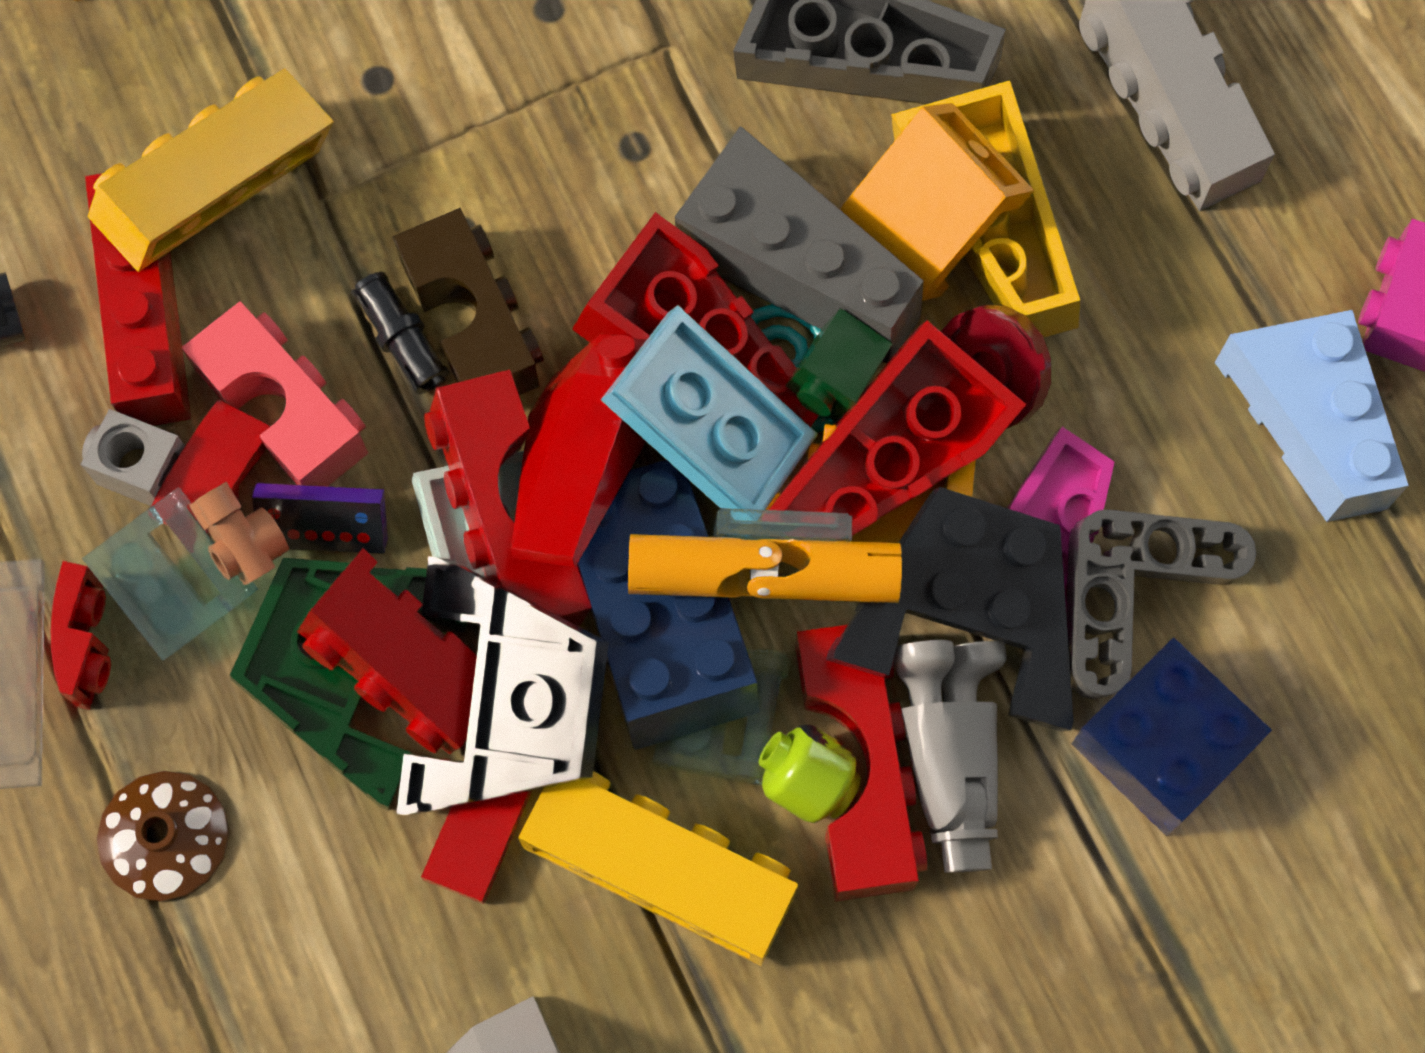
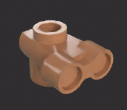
M227 482L204 494L189 505L203 529H207L216 543L209 546L208 551L219 571L228 580L238 575L245 586L274 569L275 565L272 561L289 551L287 541L271 515L265 509L259 508L245 517L240 509L242 507Z

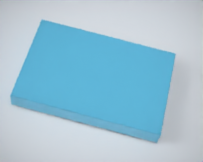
M678 305L667 313L601 399L603 403L744 530L757 523L817 436V433Z

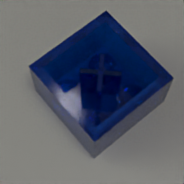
M1173 637L1082 727L1071 744L1163 834L1168 836L1264 740L1272 729Z

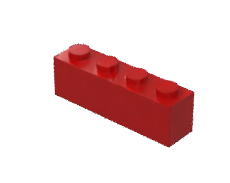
M103 173L85 176L89 210L96 192L93 186ZM90 220L111 405L116 412L152 426L191 420L171 251L138 272Z

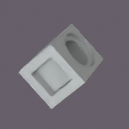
M109 409L102 424L94 426L88 433L83 445V460L80 465L97 485L151 506L185 446L178 435ZM134 449H144L143 456L138 463L128 468H119L120 461L126 453Z

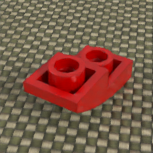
M218 399L193 433L168 473L149 509V516L205 545L211 534L207 529H203L189 505L225 482L228 483L235 497L239 500V485L267 449L260 435L271 426Z
M63 561L56 583L51 617V653L54 673L59 692L76 707L90 710L95 693L100 694L105 689L111 671V659L107 656L109 649L93 633L89 632L90 627H96L103 616L106 605V592L103 589L104 583L88 566Z

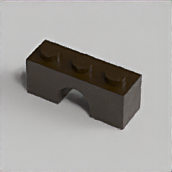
M460 207L392 236L400 262L423 312L447 303L465 304L476 311L473 321L466 329L441 340L447 363L456 382L510 369L519 395L540 387L536 364L544 361L542 352L530 327L519 331L511 313L519 310V306L506 276L503 275L496 279L493 277L487 261L495 257L482 226L479 224L470 228Z

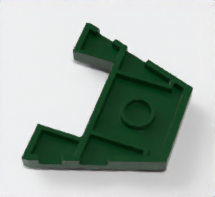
M282 558L229 675L230 679L377 806L388 810L401 781L404 754H411L412 752L349 727L362 699L354 689L358 680L339 665L334 670H330L317 662L302 647V644L307 639L297 632L309 611L350 563ZM374 567L370 571L379 582L395 595L399 596L403 590H408L423 604L426 568L406 567L405 570ZM422 606L417 611L420 615L422 612ZM422 616L462 633L468 621Z

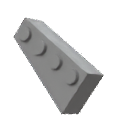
M1086 0L1079 21L1082 38L1089 49L1092 51L1098 50L1107 64L1109 77L1116 93L1123 99H1129L1139 115L1140 128L1147 142L1153 147L1158 146L1170 165V175L1178 191L1185 196L1189 195L1198 211H1201L1260 183L1275 153L1240 84L1232 83L1227 86L1224 80L1225 62L1222 56L1224 52L1214 32L1201 34L1194 20L1190 5L1194 0Z

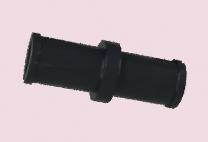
M382 271L375 272L360 280L354 286L356 289H353L351 294L359 302L377 330L376 341L383 352L392 353L412 384L414 392L416 394H424L442 384L446 380L445 377L449 376V370L442 364L423 335L424 323L418 314L408 312L390 284L386 273Z

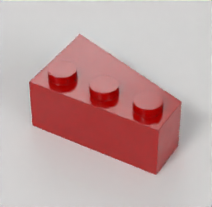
M362 548L309 611L297 632L307 639L302 644V647L324 667L334 670L339 665L357 679L358 682L354 686L355 691L373 707L385 712L390 706L409 721L410 724L405 730L421 746L433 753H437L442 748L450 755L461 748L467 740L477 655L454 633L447 632L443 634L422 617L417 611L423 604L408 590H403L397 596L370 573L378 562Z

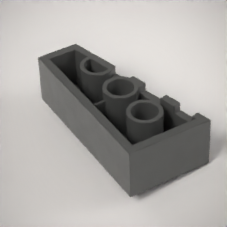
M756 0L733 50L737 79L929 104L989 87L1002 57L1006 29L929 0Z
M741 126L675 215L676 227L707 249L719 265L716 271L721 278L819 329L840 308L892 343V346L882 360L886 364L904 344L921 318L924 280Z

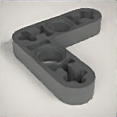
M1098 510L1078 521L1071 530L1068 542L1066 618L1071 688L1082 697L1099 699L1122 690L1130 680L1132 670L1134 576L1206 584H1226L1247 574L1255 563L1256 548L1250 534L1241 526L1229 522L1118 510ZM1103 527L1102 533L1107 539L1124 540L1130 536L1132 538L1130 547L1115 546L1101 555L1100 545L1091 543L1089 535ZM1153 531L1166 532L1176 543L1177 553L1172 564L1159 563L1149 552L1148 541ZM1222 540L1224 550L1234 554V561L1224 566L1222 558L1219 556L1203 554L1194 558L1196 548L1207 549L1221 543ZM1091 587L1105 589L1113 598L1115 609L1109 621L1095 620L1088 613L1085 598L1086 593ZM1111 632L1113 639L1099 644L1100 663L1110 666L1111 674L1100 679L1097 684L1096 673L1086 671L1085 663L1097 657L1098 638L1086 640L1085 633L1102 635Z

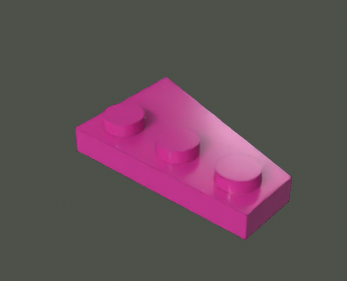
M1062 426L1055 432L1007 508L1060 525L1065 603L1067 607L1068 542L1070 533L1078 521L1098 510H1104L1115 462ZM1099 530L1089 535L1091 543H1093L1094 536L1099 533Z

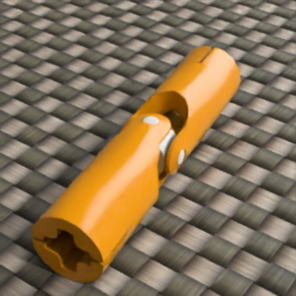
M630 534L628 594L729 598L754 596L764 599L899 603L902 579L901 544L821 540H744L729 537ZM780 562L787 563L800 570L786 577L778 576Z

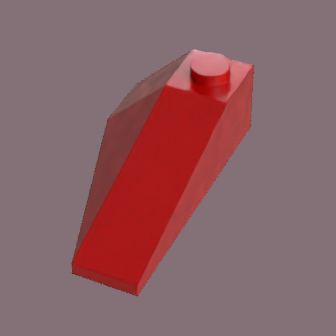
M655 212L588 301L572 330L588 342L594 340L599 334L626 335L631 338L648 339L667 313L678 305L811 427L819 415L810 412L802 406L797 399V394L785 387L796 369L795 365L780 346H773L751 317L754 311L742 296L736 298L717 273L716 269L719 265L707 249Z
M927 320L915 329L874 378L857 402L848 410L761 517L760 521L782 540L845 541L960 468L986 454L1025 407L1026 403Z
M599 334L552 376L528 414L530 429L525 439L511 546L513 558L575 568L646 443V440L603 403L601 399L647 339L631 338L626 335Z

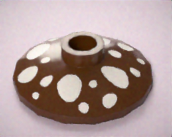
M161 771L140 776L115 794L102 813L97 834V845L101 865L116 886L137 899L166 902L189 896L211 880L225 858L230 832L225 808L210 787L189 774ZM157 821H165L168 825L166 837L158 843H150L147 838L149 827Z

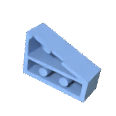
M1353 310L1230 334L1215 364L1225 378L1228 376L1232 378L1250 404L1248 411L1257 424L1263 423L1284 452L1281 458L1326 522L1387 510L1409 485Z

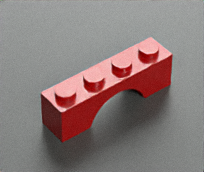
M510 369L436 388L430 412L424 414L425 427L432 448L434 450L443 449L450 470L444 472L445 488L454 509H463L469 530L463 534L464 544L472 567L474 569L482 567L487 579L577 626L581 625L592 607L577 565L575 568L513 558L511 546L514 522L507 514L500 498L498 473L502 465L521 450L530 426Z
M848 624L797 631L795 643L804 709L832 718L845 727L860 746L866 763L867 782L862 796L851 810L827 826L825 834L835 902L913 891L919 881L917 872L927 871L924 838L921 831L910 832L906 808L907 806L916 805L913 774L910 766L899 767L895 743L905 741L901 706L899 702H888L885 679L894 678V664L892 662L888 676L880 677L826 660L828 650L835 639L842 635Z

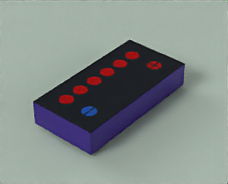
M256 484L252 496L253 510L256 511L259 508H263L271 515L282 531L289 549L360 552L364 548L368 553H385L388 533L384 489Z

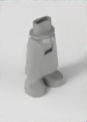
M929 640L900 645L895 650L893 658L894 667L908 689L911 706L901 709L911 762L923 813L931 828L932 843L942 845L944 873L992 869L989 840L997 839L998 833L997 829L985 828H992L996 825L998 814L997 704L993 702H977L976 695L980 680L999 670L1007 660L1004 642L982 641L953 646L952 641Z

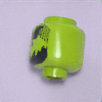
M810 724L799 725L787 735L777 732L768 741L759 758V766L765 769L762 780L765 796L808 823H817L826 817L831 819L839 817L851 804L860 786L861 777L856 772L857 761L852 750Z

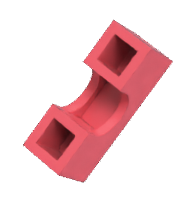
M239 301L181 348L197 374L221 401L236 409L242 407L249 400L261 395H276L286 399V406L282 416L275 424L263 432L260 438L271 457L296 485L328 487L368 454L360 432L366 426L344 399H340L337 403L333 404L320 390L327 383L315 366L304 355L294 361L283 349L282 345L288 340L276 323L265 312L255 318L246 306Z

